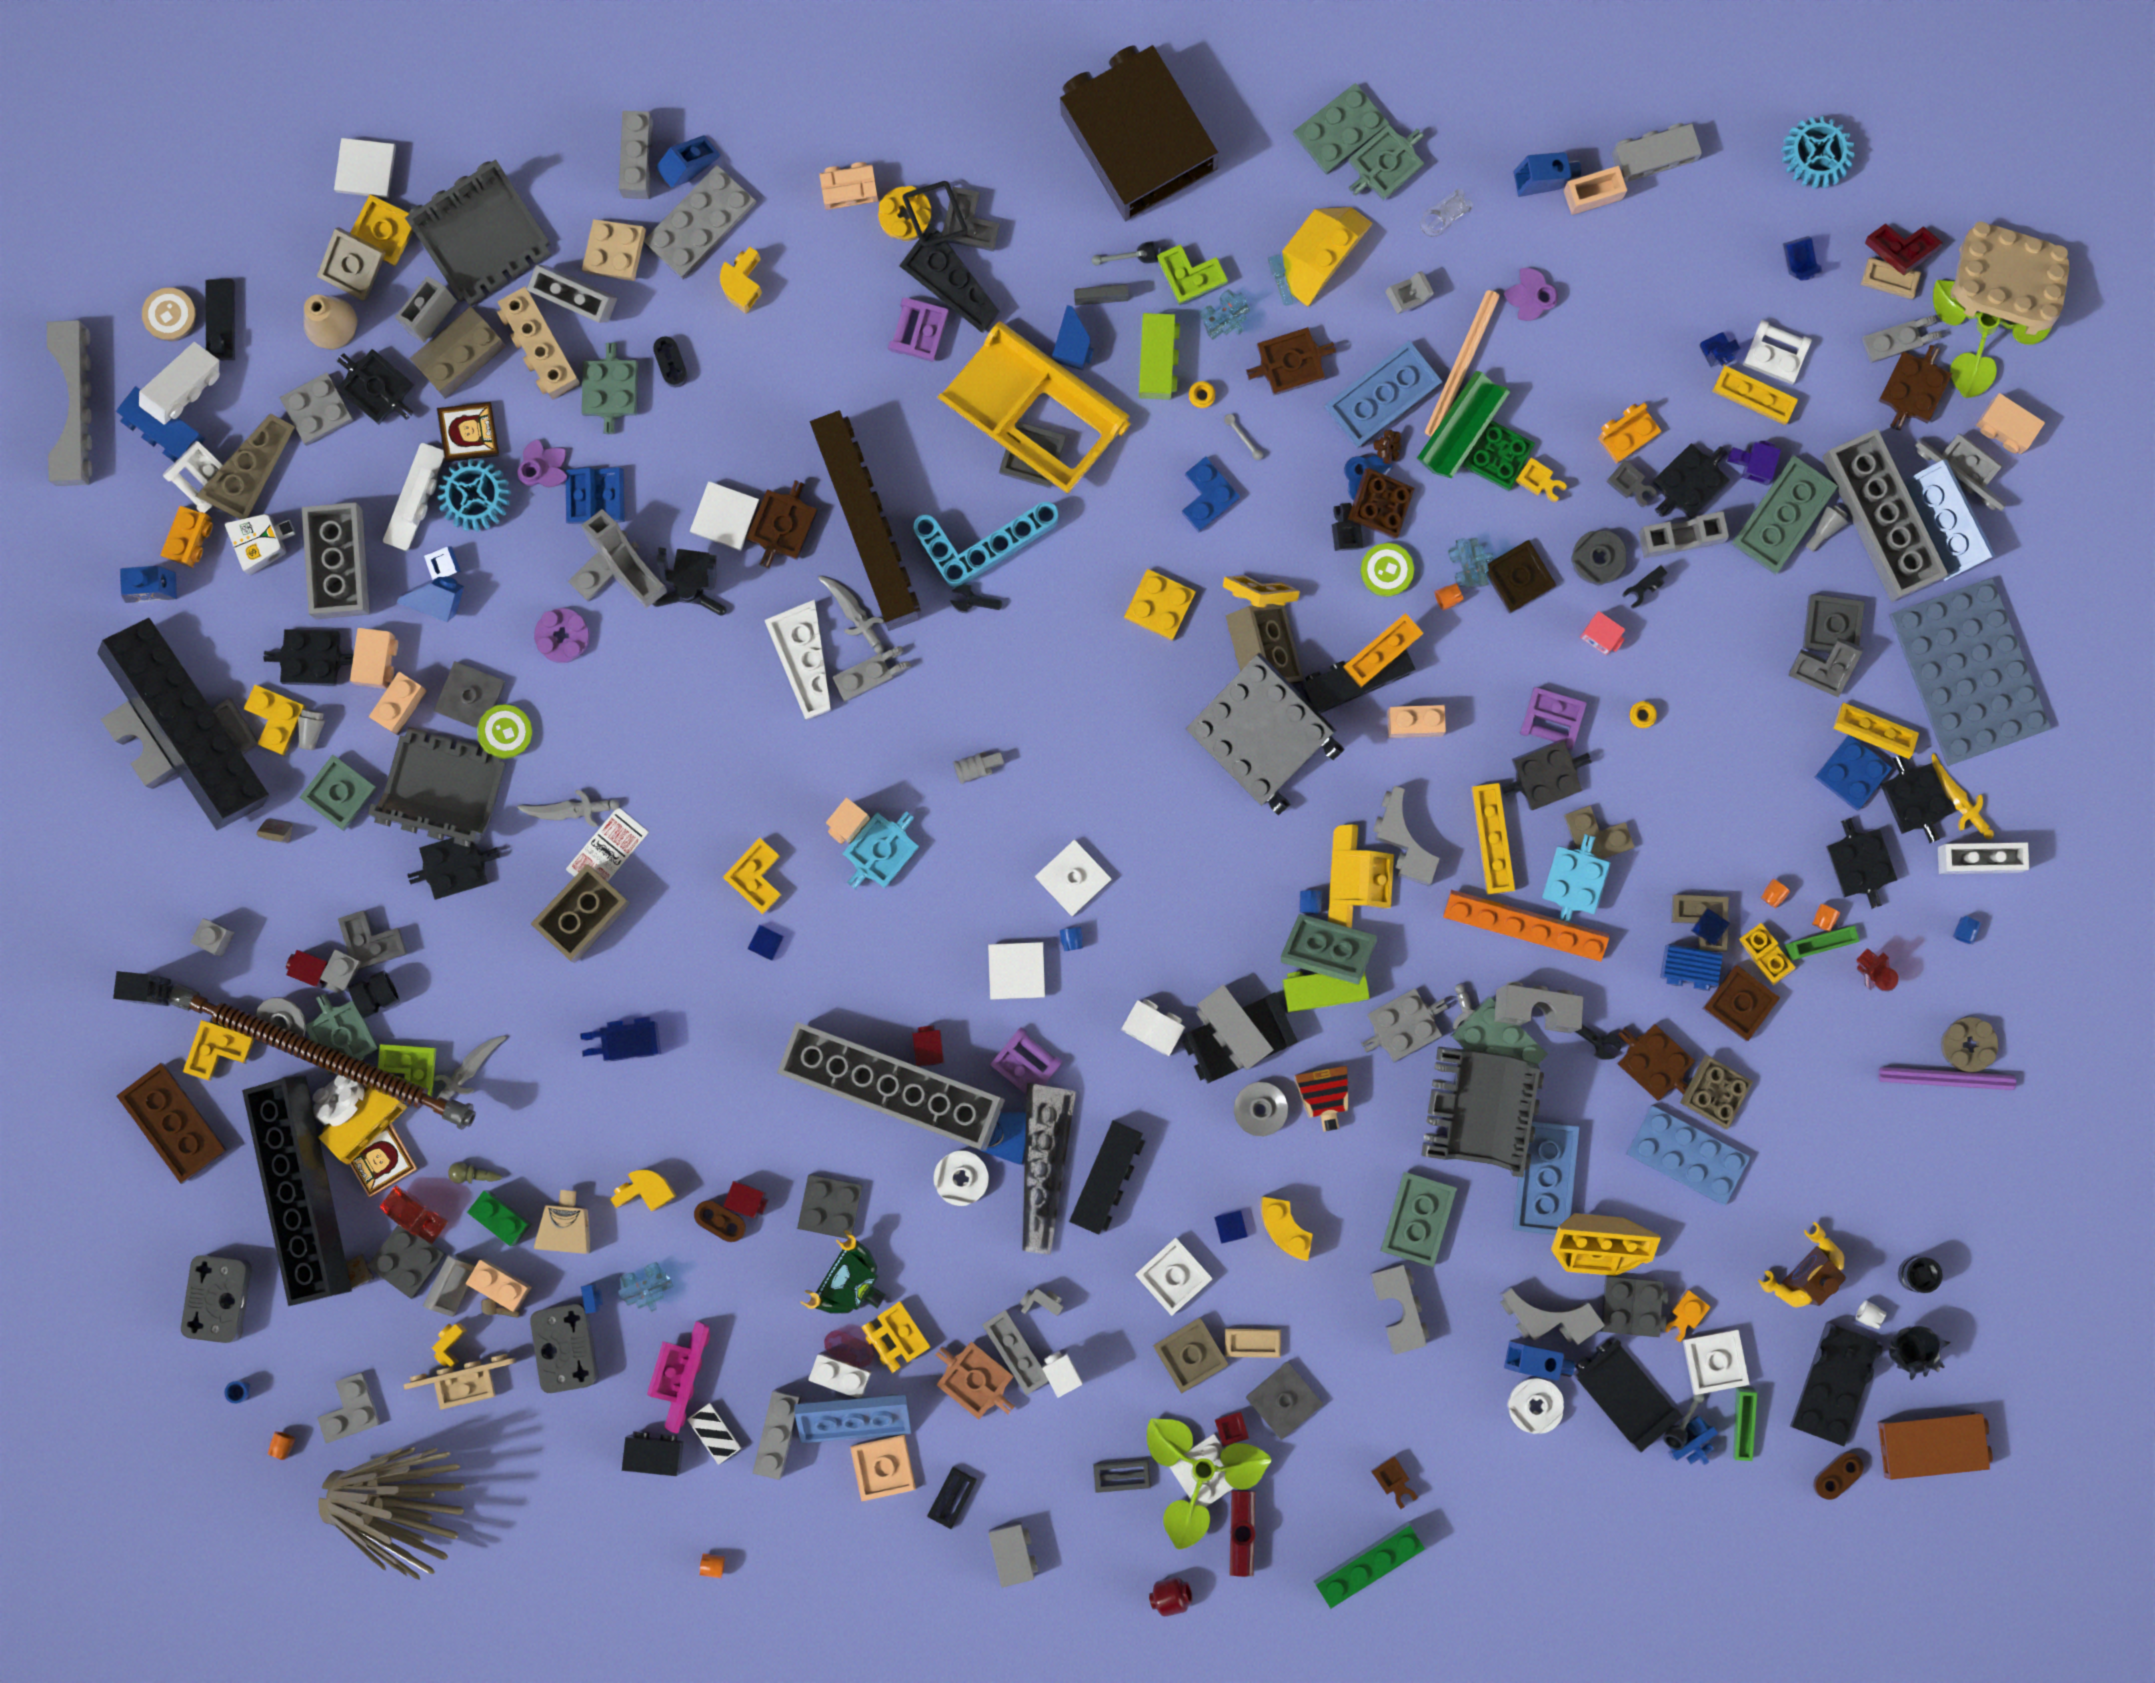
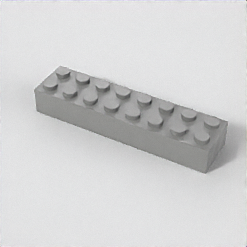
M799 1022L795 1023L777 1074L983 1151L987 1150L1005 1099Z

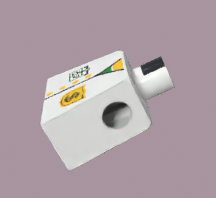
M268 514L225 524L241 567L249 576L285 555L287 552L282 540L296 535L290 520L276 525L273 518Z

